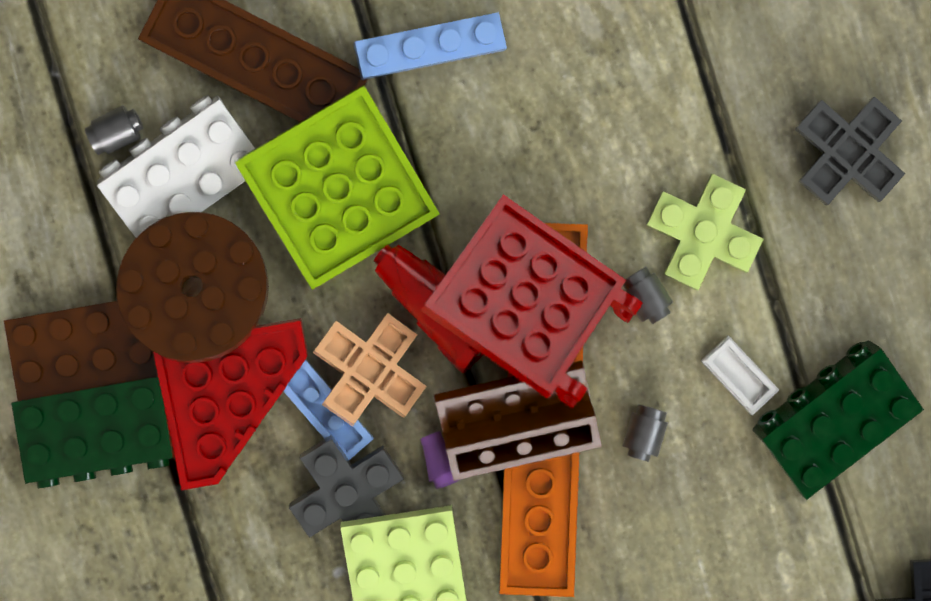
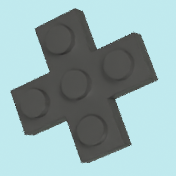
M872 97L850 123L846 122L823 100H820L795 128L797 132L822 153L798 182L824 205H829L851 179L877 202H881L906 174L878 150L902 120L876 97Z
M330 435L300 454V460L318 486L290 502L289 509L309 538L340 518L344 522L384 516L386 514L374 497L404 480L403 474L384 445L351 464L334 437Z

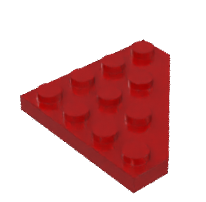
M301 318L255 326L250 333V337L238 348L210 361L197 363L179 362L164 358L153 352L181 490L219 484L233 461L240 454L266 414L285 390L294 374L306 360L308 350Z

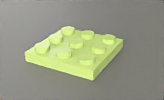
M452 505L341 522L340 528L353 601H467Z

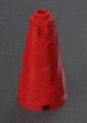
M386 245L374 259V262L377 264L375 272L392 290V295L418 321L416 324L438 345L437 348L441 354L462 374L466 373L484 354L421 311L446 274L426 259L421 260L400 245L393 248L390 245Z

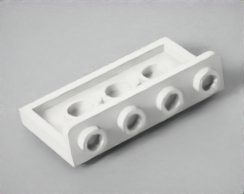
M208 95L204 96L190 107L192 110L190 115L182 120L178 116L171 119L160 128L162 132L160 136L151 142L148 138L141 140L129 150L132 154L121 163L115 159L99 171L101 177L97 180V187L136 238L146 228L165 217L185 212L204 211L245 182L234 161L256 148L219 96L212 99Z

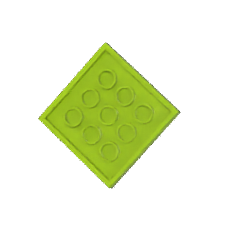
M364 85L234 161L312 290L440 215Z

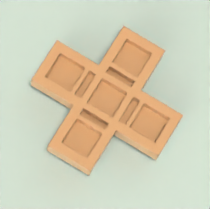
M388 313L367 342L335 321L313 352L343 374L322 405L351 426L355 424L373 397L404 418L427 387L397 365L418 334Z

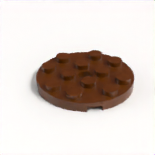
M185 212L171 215L146 228L132 242L125 253L117 277L118 306L123 320L131 333L151 351L164 358L179 362L197 363L210 361L238 348L250 337V333L257 325L261 315L263 316L268 300L269 281L263 257L254 242L234 223L222 217L203 212ZM189 277L199 278L202 281V290L194 297L186 296L182 291L184 283L190 279Z

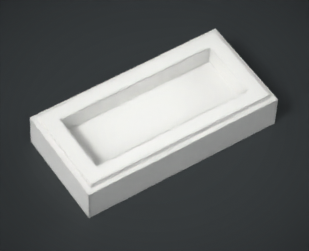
M726 336L701 360L750 415H754L779 391L774 383L730 336Z

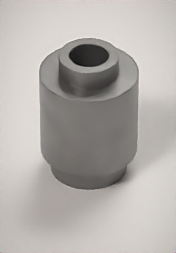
M123 105L92 120V125L85 128V133L97 155H100L104 152L110 154L139 140V131L144 128L134 109L128 111Z
M644 267L626 278V282L623 285L625 291L637 297L643 303L636 313L641 322L649 319L654 324L671 313L668 306L673 301L655 273L651 274L647 267Z
M638 404L636 413L632 412L622 445L629 448L628 456L649 462L651 455L658 457L668 422H665L667 412Z

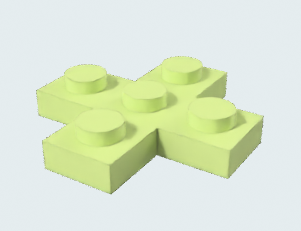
M711 174L696 207L664 191L661 193L646 226L679 241L664 275L695 290H699L713 258L748 273L764 239L731 224L746 189L715 174Z

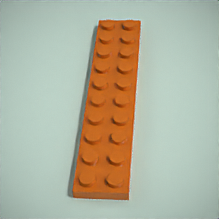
M545 223L587 252L588 224ZM583 347L573 362L582 360L583 363ZM508 372L507 378L514 376L510 372ZM580 452L504 469L500 594L574 597Z

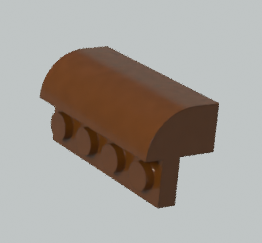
M582 360L573 362L565 373L587 387V391L574 408L564 404L555 391L547 399L515 376L434 394L453 480H460L602 447Z

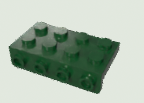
M865 341L849 348L846 356L836 364L823 368L817 374V378L806 387L793 391L788 396L787 401L779 408L763 414L752 431L763 442L801 496L808 500L924 409L882 348L871 341Z
M158 377L11 402L25 484L37 482L38 489L60 485L59 478L73 476L74 482L97 478L96 471L110 469L111 476L133 472L132 465L147 463V469L165 467L170 465L169 459L175 457Z

